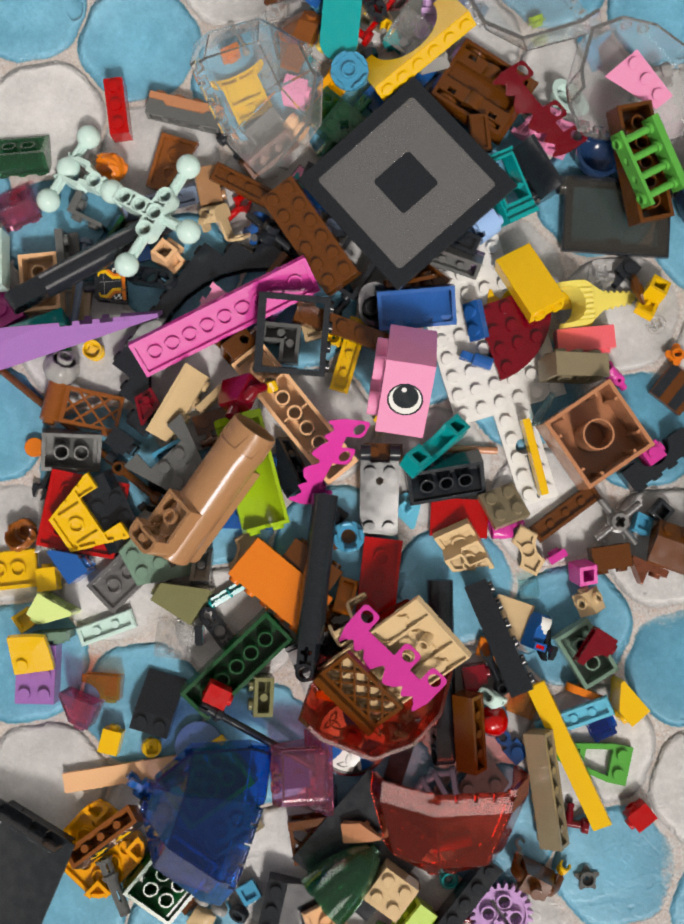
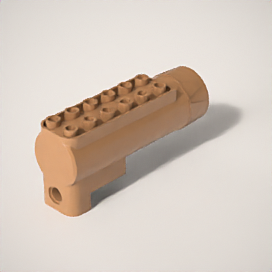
M235 413L220 432L216 442L183 489L178 491L169 488L148 520L136 517L129 528L130 539L142 553L163 557L173 564L184 566L190 562H198L260 476L256 469L262 464L275 444L274 437L252 419Z

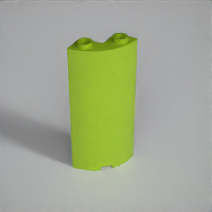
M260 408L239 413L252 419L265 429ZM222 418L214 422L217 437H219L220 432L230 421L229 419ZM271 450L262 464L256 469L260 476L236 508L242 533H249V536L261 534L260 530L272 527L273 531L285 528L284 524L290 522Z

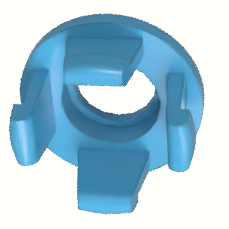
M343 521L335 527L334 544L339 550L354 552L362 546L365 535L358 523ZM351 529L355 532L356 538L352 543H345L342 540L341 535L344 530Z

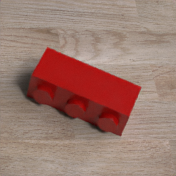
M123 77L103 79L110 136L115 143L132 141L133 133L127 85Z

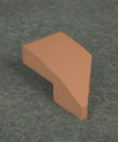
M367 820L364 823L362 821H343L341 823L343 843L379 841L383 838V835L371 828Z

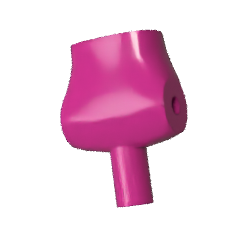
M609 360L610 377L605 378V380L611 379L613 384L618 386L621 391L626 390L627 385L624 382V376Z
M488 520L491 539L501 540L514 537L513 529L518 528L520 524L525 526L524 520L496 531Z

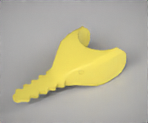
M586 280L559 282L557 285L569 296L572 304L569 319L565 323L559 324V329L588 325L604 310L614 309L615 306L619 308L620 305L624 307L626 303L631 305L635 300V295L629 290L626 293L623 290L620 293L618 290L614 293L612 290L608 292L606 290L602 291Z

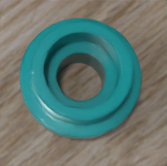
M445 869L440 873L439 882L443 888L450 890L458 885L459 878L454 870ZM451 876L452 880L446 881L445 878Z

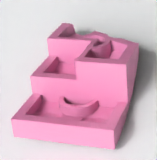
M550 107V112L553 115H561V110ZM533 115L528 116L524 123L511 130V133L522 141L534 134L546 154L553 157L555 145L544 142L547 134L537 133L528 128ZM564 119L556 122L563 132L574 125L579 126ZM573 130L571 132V137L573 139L578 133V130ZM566 154L557 156L555 158L563 160Z

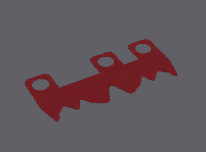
M519 61L501 72L493 81V84L505 85V95L515 96L514 108L517 114L531 113L533 115L528 128L537 133L547 134L544 142L555 145L553 157L569 153L587 141V135L579 126L574 125L563 132L556 122L567 115L566 110L558 101L554 100L542 107L522 83L534 74L525 61ZM518 66H525L528 69V74L526 76L518 74ZM553 105L560 107L561 115H553L550 112V107ZM573 130H578L582 134L580 141H576L571 137Z

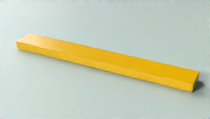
M545 679L533 684L535 688L528 691L544 727L546 729H553L556 753L593 831L612 825V821Z

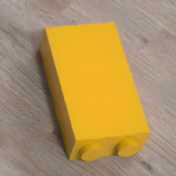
M530 243L495 260V271L529 323L535 320L540 321L547 314L562 309L565 295Z

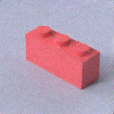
M614 324L557 329L553 332L554 349L564 348L568 352L575 349H582L583 352L600 350L601 353H611V350L616 348Z

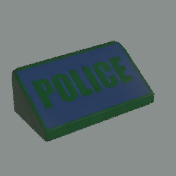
M116 214L98 241L124 228L128 223L125 217Z

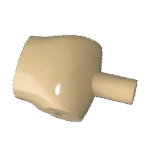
M197 905L186 923L214 924L217 915L211 909Z

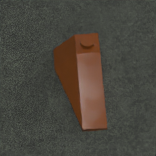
M303 10L283 22L278 31L280 69L295 74L299 73L318 39L322 15L311 10Z

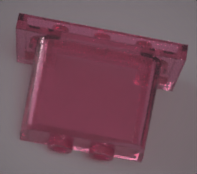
M313 728L304 729V739L271 745L270 770L272 773V783L270 788L272 804L276 807L308 806L327 817L334 815L332 736Z

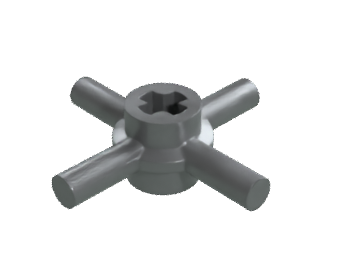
M604 497L599 498L597 502L608 515L606 518L607 526L595 534L593 538L599 542L610 532L623 533L632 546L638 544L639 541L628 527L630 524L629 517L643 507L641 502L636 501L628 509L622 511L613 510ZM616 518H620L619 525H616Z

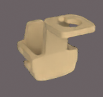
M227 203L206 206L199 210L198 223L201 225L204 233L211 231V223L219 222L224 238L228 242L241 241L251 236V233L234 235L228 220L231 213Z
M365 592L353 597L346 603L350 619L353 617L350 607L366 600L367 595ZM330 624L328 629L338 647H345L353 642L351 639L340 644L339 638L345 626L334 631Z

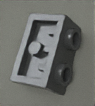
M62 228L54 229L57 263L80 251L79 234L77 232L66 233Z

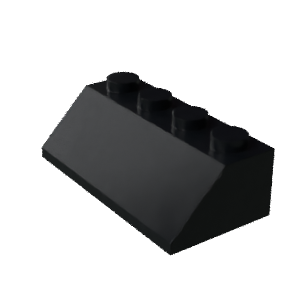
M479 449L441 455L413 479L405 472L410 506L479 495L486 492L484 462Z

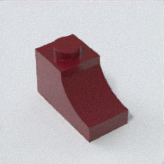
M593 626L573 657V660L584 666L588 660L595 656L604 655L608 658L609 655H613L616 651L618 640L598 627Z
M483 661L460 665L465 690L478 692L484 684L488 683L487 678L490 677V671Z

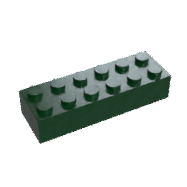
M263 608L180 687V695L208 721L211 717L197 709L200 703H202V694L210 678L232 687V695H236L293 640L292 634L267 609Z

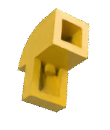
M654 274L644 287V300L646 304L642 305L637 299L633 312L651 321L658 305L667 295L671 282Z

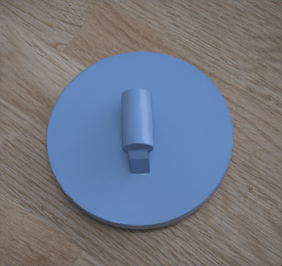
M194 721L187 724L180 730L175 740L177 758L182 763L220 736L221 733L214 725L205 721Z

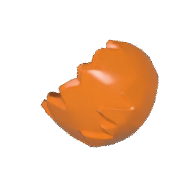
M112 152L97 154L98 158H96L97 165L95 168L102 177H107L109 180L113 179L120 182L128 170V164L124 158Z

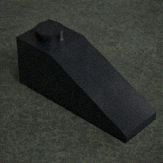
M277 437L275 444L279 483L284 494L289 498L301 493L298 485L307 482L303 475L305 466L290 437Z

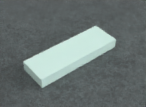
M132 608L78 627L76 631L83 647L138 625Z

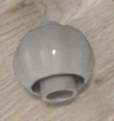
M57 351L45 358L43 371L49 381L69 385L77 379L80 373V366L76 357L70 352Z

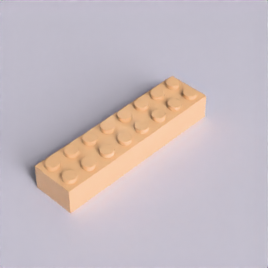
M263 345L262 365L282 367L269 349ZM253 346L231 364L239 375L250 372L260 382L276 381L279 388L277 391L259 393L257 398L311 465L319 463V459L313 456L312 452L320 445L328 442L324 436L334 431L333 428L289 374L254 371L255 346ZM343 443L342 447L348 448L346 444ZM345 451L341 453L339 460H347L350 457V452ZM353 455L351 461L346 465L332 463L324 481L329 486L359 460Z

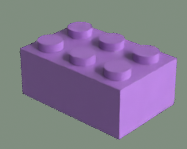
M49 642L55 662L54 670L16 675L15 704L54 705L60 701L62 643L53 644V642Z

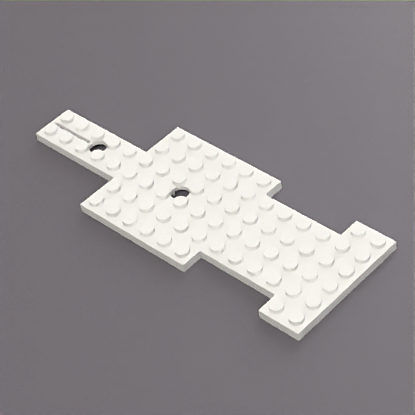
M496 234L482 245H479L475 253L484 256L476 280L437 267L451 277L452 281L450 284L455 285L457 325L426 327V329L437 331V365L453 416L458 414L467 424L493 416L513 484L525 505H530L558 496L531 408V404L567 394L564 383H542L538 380V359L544 357L547 353L554 352L549 335L547 334L536 356L524 368L502 381L499 380L494 364H492L490 371L472 366L470 362L459 359L462 350L488 356L489 352L485 339L470 342L462 305L476 299H482V304L486 305L489 289L498 298H501L508 291L495 271V260L504 256L498 234ZM474 264L471 266V268L473 269L477 267V265ZM529 418L531 420L549 491L545 495L538 496L533 473L531 472L532 469H530L531 465L529 466L528 454H521L516 450L517 441L524 439L519 422L523 419Z

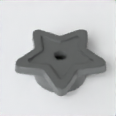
M585 864L581 872L574 873V876L579 880V889L582 890L585 887L596 889L595 883L599 872L591 871Z

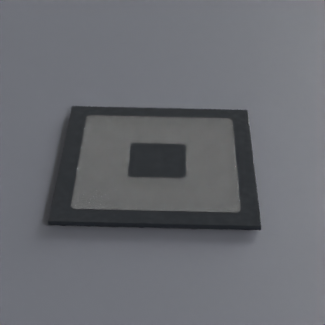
M415 77L411 78L297 179L397 291L403 288L518 187L509 175Z

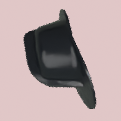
M369 282L359 291V316L361 321L369 327L379 326L376 290L386 289L380 282Z

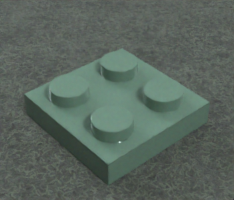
M76 628L44 629L28 634H44L48 642L53 641V644L65 643V641H70V638L76 635Z

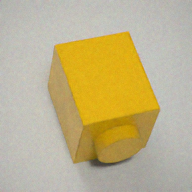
M53 563L41 564V568L35 569L37 592L62 589L60 571L56 566H53Z
M111 723L106 725L102 730L97 752L117 756L120 753L126 729H122L118 724Z

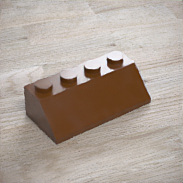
M660 519L650 532L646 562L684 575V527Z

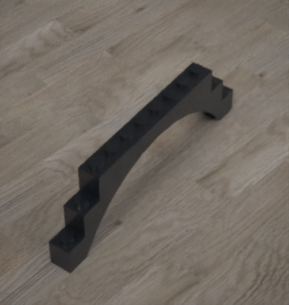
M234 241L226 246L223 251L225 254L222 255L206 242L202 246L199 245L194 251V257L191 261H186L182 267L183 271L179 276L176 275L178 279L177 285L171 290H165L159 298V303L156 306H152L149 310H163V314L155 319L138 324L137 332L126 340L124 349L115 354L112 364L130 377L129 380H125L121 384L119 394L136 406L134 397L150 387L152 388L151 376H146L130 350L128 342L170 322L175 313L188 299L211 285L212 282L215 283L226 277L243 273L267 272L282 251L274 245L258 242L252 254L238 242ZM137 408L132 409L126 416L128 418L126 423L143 436L148 437L150 432L146 431V428L155 413L141 426Z

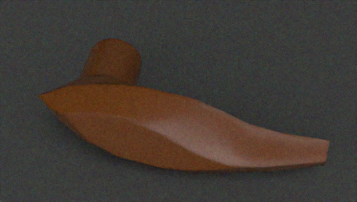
M633 274L629 287L638 301L645 305L643 284L638 276Z

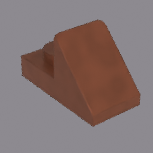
M631 555L633 566L630 567L637 584H643L647 573L648 576L658 580L660 577L667 578L668 570Z

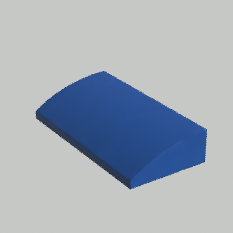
M454 284L401 288L399 291L396 288L376 290L379 331L390 330L391 324L413 328L457 325Z

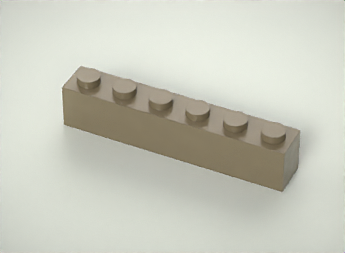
M531 728L523 733L522 742L526 752L525 762L529 772L528 782L531 786V801L534 806L537 840L539 841L540 849L562 852L570 842L553 729Z

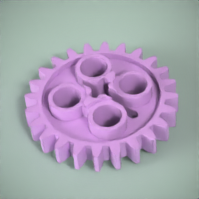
M496 880L495 886L492 885L469 917L471 920H474L471 924H506L502 916L497 913L495 906L490 902L493 899L510 924H528L527 922L533 921L532 916H530L533 913L532 908H530L532 904L530 900H526L528 898L526 893H522L519 888L515 889L513 882L508 886L506 880H504L502 885ZM501 897H508L506 902H498ZM486 908L492 909L489 914H483ZM513 913H519L517 918H510Z

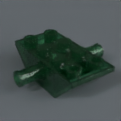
M326 85L302 115L315 133L325 140L319 150L316 151L318 157L321 156L322 158L366 119L362 113L372 103L369 97L366 99L367 95L362 94L355 105L351 106Z

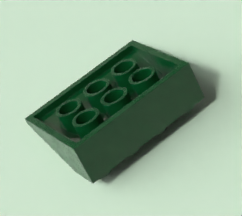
M173 822L125 879L122 894L164 924H172L219 867V863L188 832Z

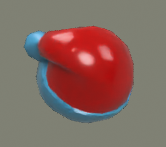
M484 704L485 735L497 737L504 734L509 722L505 707L491 709Z

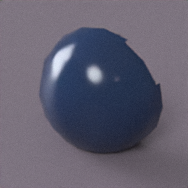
M585 133L588 137L587 141L575 148L574 155L578 168L587 176L594 178H604L613 174L617 170L610 137L594 139L592 134Z

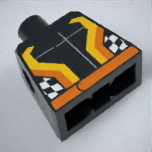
M115 267L106 268L94 274V281L83 282L84 293H95L98 302L129 305L127 279L120 276L116 272Z

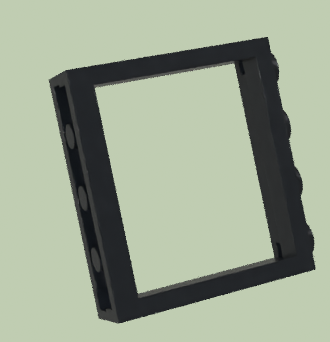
M259 291L254 371L324 377L325 372L329 371V361L326 360V353H330L331 341H327L328 333H332L333 321H329L330 313L334 312V302L331 301V297ZM267 298L324 303L319 370L262 365Z

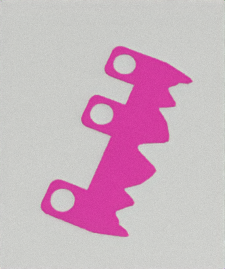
M352 419L329 421L333 425L334 431L324 436L328 442L320 445L312 452V455L319 459L320 462L303 469V475L307 482L298 485L301 493L288 499L300 504L311 505L312 493L332 495L333 492L331 490L319 489L332 463L346 465L355 454V449L342 447L346 438H362L366 434L370 423ZM363 424L365 430L361 434H354V428ZM349 451L350 457L345 461H340V454Z
M363 605L346 624L339 641L352 639L354 651L363 649V659L368 669L384 666L382 683L391 687L402 686L401 696L413 697L412 711L419 709L427 704L446 685V678L435 668H431L421 679L413 674L410 669L420 660V653L410 644H404L395 655L391 653L369 632L379 620L378 613L369 605ZM368 610L372 612L374 618L371 623H365L362 620L361 614L363 611ZM404 650L413 651L415 659L412 662H406L403 659L402 653ZM432 674L438 675L441 679V683L437 687L431 686L428 682V677Z

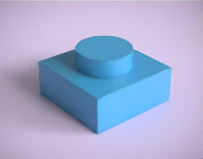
M637 511L633 514L629 530L647 537L650 534L654 518Z
M253 877L235 889L245 907L263 895Z

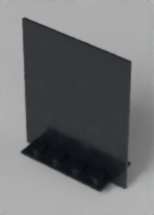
M368 769L295 853L292 859L360 917L368 921L377 909L363 900V891L386 858L409 874L444 832L412 806L407 799H404L393 790L392 784L389 786ZM367 820L371 828L383 835V838L379 841L343 843L341 823L343 821H362L364 823Z
M1 798L0 924H42L75 848V844L72 842L76 838L16 801L6 802Z

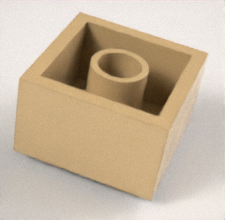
M386 858L364 888L363 900L396 923L419 893V881Z

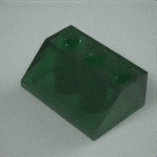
M49 135L0 139L1 179L8 178L9 176L26 177L34 174L43 176L50 172L52 158Z

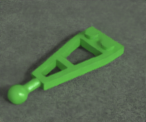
M574 742L583 762L586 749H610L606 774L586 766L589 775L608 783L626 786L633 753L632 746L614 742Z

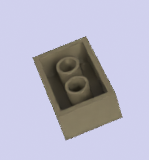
M559 348L538 359V380L542 383L592 384L610 377L609 353H601L600 350L583 352L582 349H575L568 352L564 348Z

